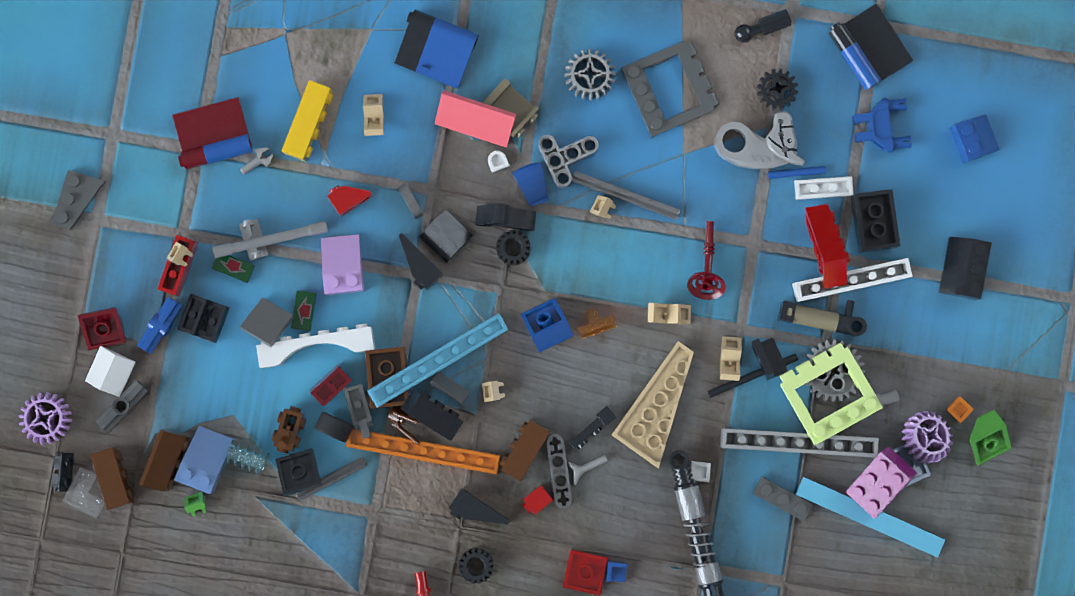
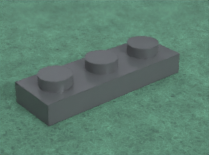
M763 477L760 478L752 493L802 521H805L813 504Z

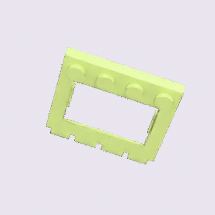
M841 343L828 349L830 357L824 351L811 358L814 366L807 360L795 367L798 375H795L792 369L780 375L783 382L780 386L814 445L823 442L883 408L849 348L844 349ZM844 363L849 370L850 377L857 389H860L863 397L814 423L795 389Z

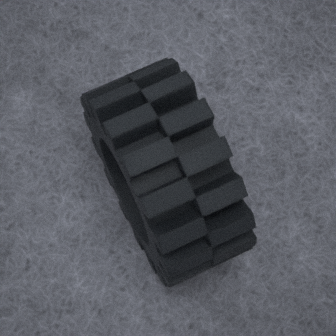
M517 230L504 232L496 243L497 255L505 264L519 265L526 261L530 254L531 247L528 237ZM512 240L519 242L521 245V250L516 255H510L506 251L507 243Z
M469 549L462 555L459 561L461 576L472 584L485 582L493 572V559L484 549ZM474 558L482 560L484 564V569L480 573H473L469 569V562Z

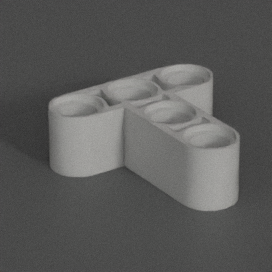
M544 135L539 140V150L556 186L561 189H565L571 184L572 176L568 166L594 155L598 151L599 146L597 139L592 136L585 137L559 149L551 135ZM545 140L552 142L553 146L550 149L542 147V143ZM589 141L595 144V149L591 151L587 150L584 146ZM572 149L578 153V156L573 159L567 155V152ZM554 157L559 158L561 161L560 165L556 167L550 164V160ZM562 174L566 175L569 179L565 184H561L558 181V177Z

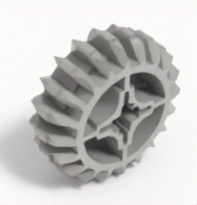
M588 49L587 55H585L584 50H581V57L575 53L574 58L576 61L569 59L568 62L572 66H566L565 69L569 72L564 74V77L570 78L566 81V85L573 84L569 90L573 91L576 89V97L582 93V100L585 99L586 95H589V101H592L593 95H595L597 100L600 99V92L603 96H606L605 89L609 91L612 89L608 83H615V80L610 77L616 76V72H611L615 66H608L611 59L604 60L605 53L599 57V50L595 51V55L591 54V49ZM587 61L586 69L575 72L579 64ZM593 61L601 64L605 71L602 72V70L595 69ZM589 66L591 67L592 74L596 75L592 77L591 83L588 75H585V73L588 74ZM606 77L601 86L593 89L595 80ZM575 78L586 81L588 89L581 87Z

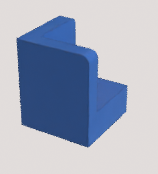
M608 560L606 581L626 582L628 563Z

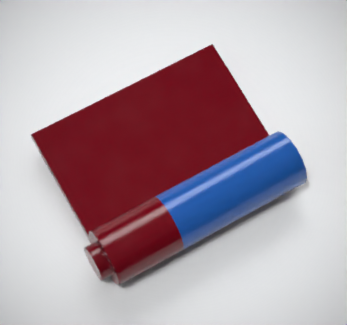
M239 97L172 115L182 150L181 156H178L179 163L186 170L253 152Z

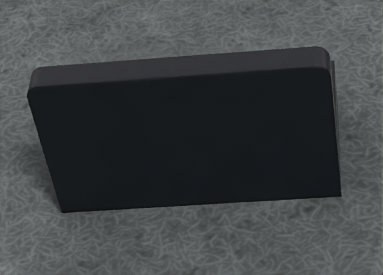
M774 338L762 342L759 339L752 341L753 351L767 381L788 371Z

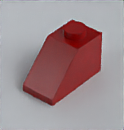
M344 185L332 188L327 196L341 217L373 197L372 193L368 190Z

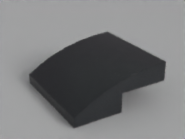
M190 294L178 330L217 343L229 307Z

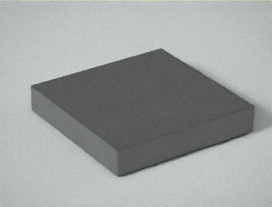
M262 298L240 325V329L272 347L293 321L294 316Z

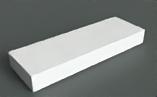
M852 176L794 181L796 200L846 197L854 194Z

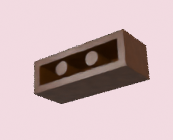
M532 420L529 423L526 421L523 423L519 430L522 433L520 438H515L509 447L512 449L510 455L507 456L505 454L500 462V465L503 466L501 470L520 482L550 433L549 430Z
M112 447L90 454L107 510L132 503L134 492L132 487L128 486L127 479L129 477L127 470L122 467L121 461H123L120 450Z

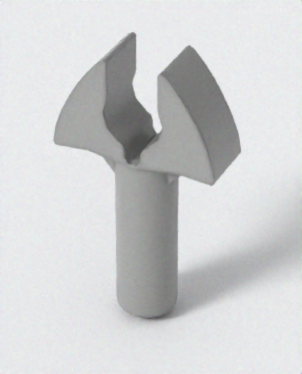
M255 149L257 153L256 158L240 168L241 173L245 175L260 164H265L268 168L273 161L274 155H270L267 159H263L262 156L270 149Z

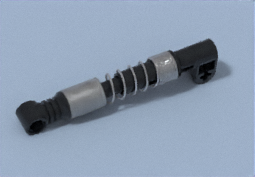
M675 450L669 458L671 469L675 471L673 473V476H676L674 481H677L674 492L683 521H686L683 525L691 527V530L685 535L690 536L688 545L692 547L691 555L695 558L693 565L697 566L695 567V573L699 587L703 590L704 596H712L710 583H713L715 595L724 596L721 586L723 582L722 574H720L721 570L718 562H715L714 555L716 553H713L711 547L714 543H710L709 539L711 533H704L702 528L707 526L708 523L701 524L700 517L706 514L698 483L694 481V478L691 479L693 474H690L692 469H689L691 465L688 454L683 450ZM677 454L684 456L685 461L681 465H677L674 462V456Z

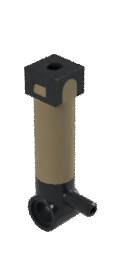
M847 300L845 314L782 301L777 321L795 323L852 337L862 335L867 329V324L863 318L852 316L855 303L853 300ZM854 321L860 325L858 332H854L851 328V324Z

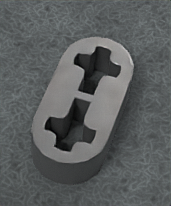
M407 183L398 187L414 218L417 219L424 215Z

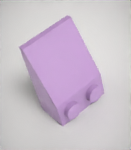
M359 234L321 238L324 294L335 295L364 292Z

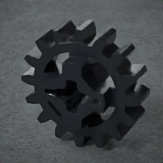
M781 68L778 73H776L775 69H772L771 74L765 72V78L761 77L759 79L762 84H758L756 87L761 89L757 96H762L760 103L767 102L766 108L772 105L774 111L777 106H779L780 110H783L784 104L789 107L791 105L790 101L794 102L796 100L793 95H797L799 92L794 90L798 83L792 82L795 77L790 78L788 76L789 71L783 74ZM771 79V86L765 88L767 81ZM775 86H777L778 88H781L782 90L778 93L777 91H774L773 89L775 88ZM790 91L788 98L784 100V93Z

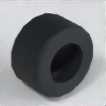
M322 412L315 425V429L345 443L353 429V425Z

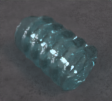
M233 439L226 457L228 464L234 461V466L238 467L241 464V468L246 469L248 467L249 472H253L256 468V474L259 475L265 469L270 453L266 457L263 456V450L256 454L255 447L250 452L249 445L242 449V442L235 446V440Z

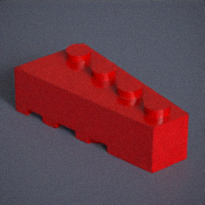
M828 204L805 208V222L810 240L813 242L815 258L817 257L819 273L823 274L822 284L824 289L847 285V263H850L848 252L844 251L845 244L843 238L839 237V226L834 223V211H830Z

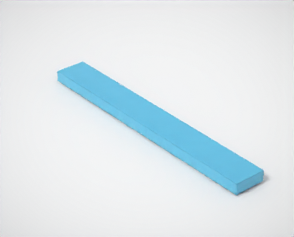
M498 313L367 390L376 407H379L509 329Z
M802 477L795 493L797 496L935 557L939 556L945 539L884 512L874 519L854 499L805 477Z

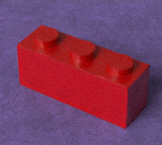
M176 235L173 246L178 242L188 248L193 256L185 255L183 257V261L187 263V266L177 265L167 260L157 289L180 297L199 243Z

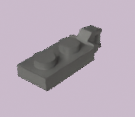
M363 384L344 388L353 426H355L356 430H361L364 439L371 437L369 427L373 426V420Z

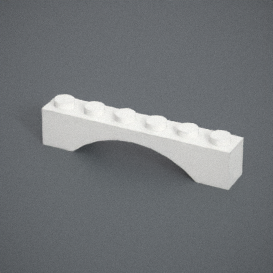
M367 324L355 325L356 329L348 330V327L337 328V332L329 333V330L318 331V335L315 336L305 333L300 334L297 339H291V336L281 337L280 341L275 342L272 347L261 342L260 345H256L259 367L263 369L281 366L295 352L315 344H336L346 347L355 353L376 350L372 327H367Z

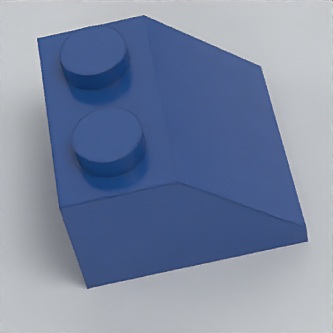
M987 115L971 118L950 128L963 163L1000 150Z
M555 298L520 314L539 353L574 336Z

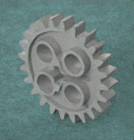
M835 339L832 340L831 345L828 340L824 341V347L818 343V350L811 348L813 355L806 354V356L809 358L812 366H814L811 358L824 351L828 353L829 348L837 345ZM847 344L844 349L847 347L850 349L851 344ZM857 349L851 350L850 352L852 353V355H853L854 359L856 360L857 364L859 365V367H860V366H863V365H864L863 362H858V360H859L862 356H861V355H858V356H855V355H854V354L856 353ZM844 363L836 367L837 374H833L830 377L826 386L824 382L830 376L831 370L825 373L823 379L815 378L805 385L812 386L811 393L817 391V398L823 395L824 401H827L828 397H830L831 402H835L836 397L839 401H842L843 395L849 399V392L856 394L854 389L856 385L849 373H845L842 369ZM836 378L841 381L839 389H835L832 386V382Z

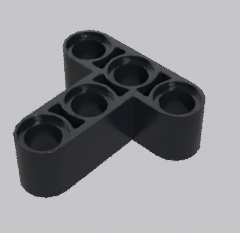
M498 203L477 206L476 226H496L535 231L536 211L512 208L510 205Z

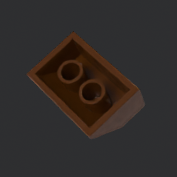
M160 429L139 485L163 492L172 489L176 482L174 481V476L181 464L183 452L186 453L190 442H188L189 437L169 429Z

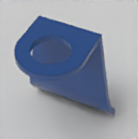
M541 163L525 165L512 173L530 206L549 200Z

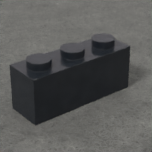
M413 389L400 409L449 441H452L463 424V421L458 418L460 414L452 409H449V411L445 410V405L440 401L435 400L433 402L429 400L431 396L421 390L419 393Z

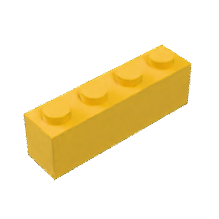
M310 80L308 81L282 148L284 154L302 161L310 158L313 151L311 145L313 140H317L320 133L318 127L320 122H324L327 115L325 109L327 104H331L334 97L331 88Z

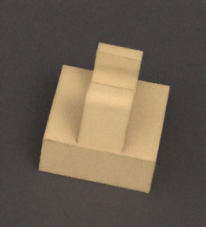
M598 195L590 212L596 216L610 219L611 215L607 212L609 208L615 209L616 206L612 203L613 200Z
M176 242L167 259L177 265L187 266V263L183 261V257L185 255L192 257L193 254L188 248Z
M491 381L482 383L484 402L500 400V398L505 397V393H499V387L504 386L503 382Z

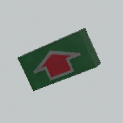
M230 255L216 258L212 269L246 283L249 282L255 265Z
M297 290L293 312L294 319L291 325L292 329L311 331L316 293Z

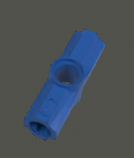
M168 297L159 312L154 314L149 321L148 329L137 346L152 354L161 339L171 330L172 322L183 305Z

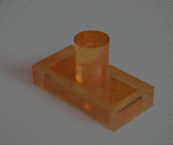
M594 308L586 311L589 323L577 327L582 340L616 328L617 325L614 315L600 319L597 309Z

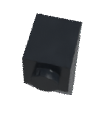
M401 233L399 238L412 276L416 279L414 283L421 290L425 288L428 291L443 273Z
M463 488L449 507L452 510L450 514L459 520L462 517L468 520L507 525L510 522L508 518Z

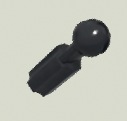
M786 9L760 18L758 24L752 26L746 24L739 25L734 33L735 38L741 43H747L752 39L753 35L759 33L767 35L791 26V19Z

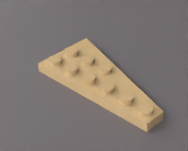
M677 341L612 433L613 437L658 469L694 353L679 341Z

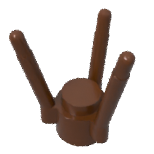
M394 406L388 415V420L393 422V427L399 429L409 439L420 445V442L400 425H403L406 420L418 424L419 421L409 417L403 410Z

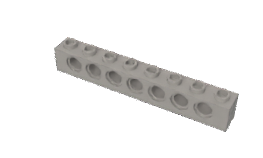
M721 428L720 448L876 458L878 456L879 438L833 435L823 442L814 445L809 435L804 433Z

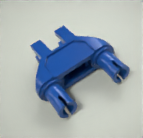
M882 98L870 113L855 114L852 117L853 124L868 123L869 132H861L854 135L855 143L870 141L888 153H892L895 149L911 148L910 136L897 138L892 136L889 117L890 111L907 110L906 98L896 100Z

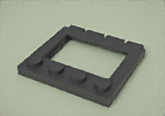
M682 41L621 67L651 138L714 111L713 107L719 105L715 92L707 94V91L713 89L708 76H699V74L705 72L700 58L692 60V57L697 55L693 42L685 44V41ZM678 55L700 106L684 111L665 121L643 69L650 66L652 68Z

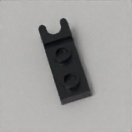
M607 406L596 414L598 418L569 442L573 449L583 447L588 442L586 440L587 437L591 434L593 436L597 435L602 430L601 425L607 426L616 418Z

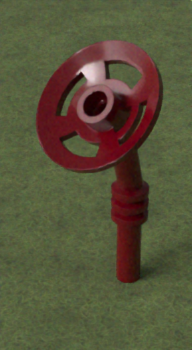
M707 221L706 243H704L706 247H704L705 252H703L705 254L704 272L693 274L687 282L689 292L693 296L704 300L717 299L724 294L726 289L724 280L712 273V261L715 254L713 252L715 250L713 247L715 246L713 243L714 221ZM693 280H696V281H695L696 287L693 286V283H692ZM718 280L721 284L720 289L718 288ZM702 290H705V291L712 290L713 293H703V292H701V291H702Z

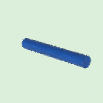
M826 167L768 171V179L826 174Z

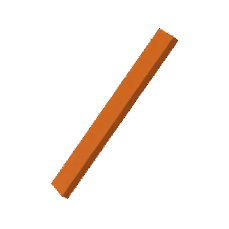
M355 428L352 429L346 443V447L492 474L498 473L501 455L418 440L420 445H417L409 438L371 431V437L364 439L361 430H356Z

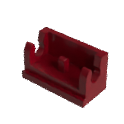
M337 364L310 389V393L324 407L352 380Z

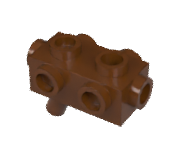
M290 406L289 409H284L283 412L280 411L277 422L280 424L278 430H274L272 436L273 446L278 447L277 451L288 454L289 451H294V448L299 447L301 437H298L300 429L304 430L307 420L304 418V414L300 413L301 409ZM291 417L296 418L295 424L289 422Z

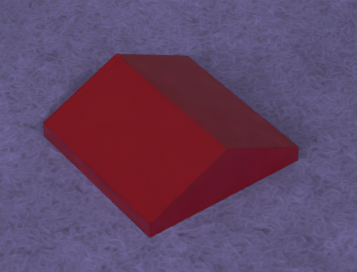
M116 307L78 315L88 351L98 349L100 346L108 347L126 343L122 319Z

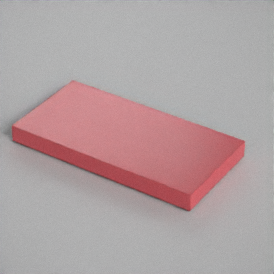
M443 90L434 124L507 148L516 114Z

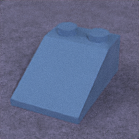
M198 426L181 461L174 481L208 494H213L235 439Z

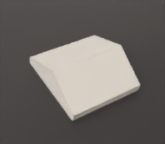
M100 346L85 381L99 390L120 397L136 362Z

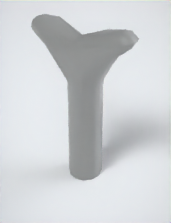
M603 455L583 465H576L568 461V466L573 470L574 485L577 484L583 473L608 462L606 456Z

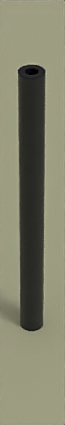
M795 353L783 358L785 365H789L798 361V357ZM760 368L741 376L739 381L732 380L707 392L709 397L712 398L761 377L764 373Z

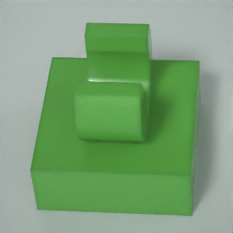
M203 491L184 497V508L187 514L191 512L192 516L195 517L196 510L199 509L206 513V501Z

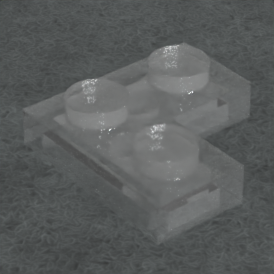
M80 467L63 502L98 519L105 506L104 499L90 493L97 480L96 473Z

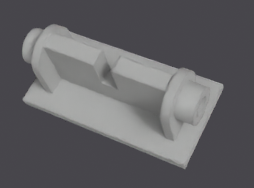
M258 219L246 220L239 224L244 241L263 236ZM266 246L247 250L250 261L269 255Z

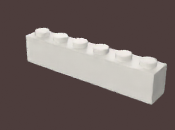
M909 258L847 271V285L824 289L822 284L823 277L795 282L792 286L797 303L903 280L913 276Z

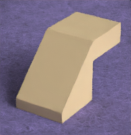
M383 94L364 95V136L384 135Z
M648 303V322L690 324L691 305Z
M722 336L720 379L739 381L742 353L741 338Z

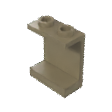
M505 78L482 102L516 114L510 134L513 140L516 136L520 138L526 131L524 127L529 122L531 124L534 123L539 117L537 114L539 108L529 103Z

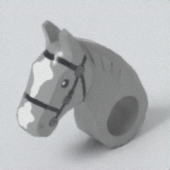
M786 111L777 112L774 115L772 130L766 138L760 137L740 122H729L723 125L715 136L714 147L718 156L738 167L771 169L788 163L803 166L805 160L797 155V140L791 114ZM734 131L741 134L745 142L744 148L739 152L728 151L724 147L722 140L726 133Z

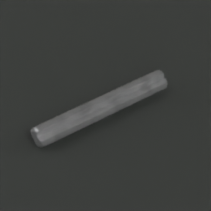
M361 457L320 478L322 486L296 494L302 500L365 468L367 462Z

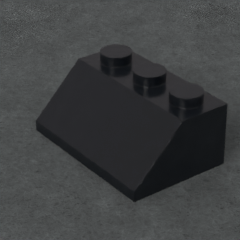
M949 237L938 293L971 300L981 299L992 242L972 238Z

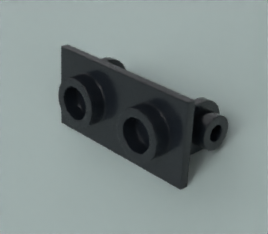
M56 452L53 469L59 470V473H53L51 486L53 491H71L74 453Z

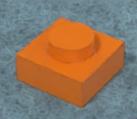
M960 396L946 409L959 423H962L974 410Z

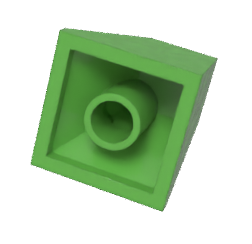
M995 410L977 418L969 440L976 464L979 466L1012 449L1006 424Z

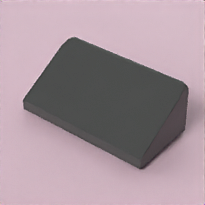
M437 372L430 381L431 385L460 404L464 403L470 393L441 372Z

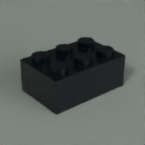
M893 190L853 194L851 196L858 253L900 247Z

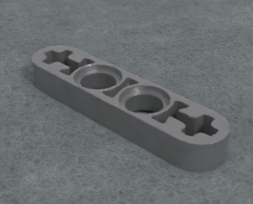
M552 434L547 439V450L554 499L559 508L565 509L571 505L572 495L564 440L560 435ZM553 437L561 441V444H558V450L562 449L563 453L551 455L550 451H554V446L550 445ZM560 456L563 458L564 463L561 467L553 465L552 460L554 457ZM563 475L566 478L564 486H558L555 483L557 476ZM568 487V492L564 491L565 497H569V501H566V505H562L561 502H558V499L561 498V493H556V489Z

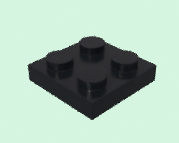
M312 448L275 459L285 497L322 486L315 453Z

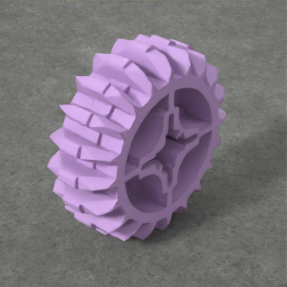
M46 392L45 396L43 393H38V398L31 396V401H25L28 407H21V410L25 413L19 415V418H24V421L20 422L19 425H25V428L22 429L23 433L29 431L27 434L28 439L33 437L34 443L40 440V444H45L47 440L48 444H52L53 438L55 441H59V435H66L63 429H70L66 422H72V419H67V415H71L72 412L65 411L69 405H62L64 402L63 398L58 399L57 394H53L51 397V394ZM41 403H50L56 409L47 411L45 407H42ZM36 408L35 411L37 416L36 419L32 421V413ZM43 415H50L48 416L49 419H47L48 422H41L42 418H45ZM59 415V423L56 427L54 420ZM42 425L45 427L46 430L48 429L50 433L42 434L38 432L35 428L40 427Z
M928 411L918 412L911 416L908 422L904 424L906 428L903 429L902 433L906 436L901 440L906 441L907 444L904 447L909 448L908 454H914L913 459H919L922 463L927 462L930 464L940 461L947 456L946 453L950 452L949 446L953 442L949 438H952L953 435L948 432L951 427H946L947 421H941L942 415L936 416L935 412L928 413ZM921 423H925V424H928L929 426H928L927 428H925V427L922 428V427L919 426V425H920ZM934 447L935 450L931 452L926 450V448Z

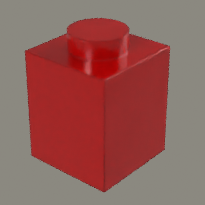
M540 485L523 498L525 502L523 507L529 514L533 512L535 515L551 503L553 499L543 486Z

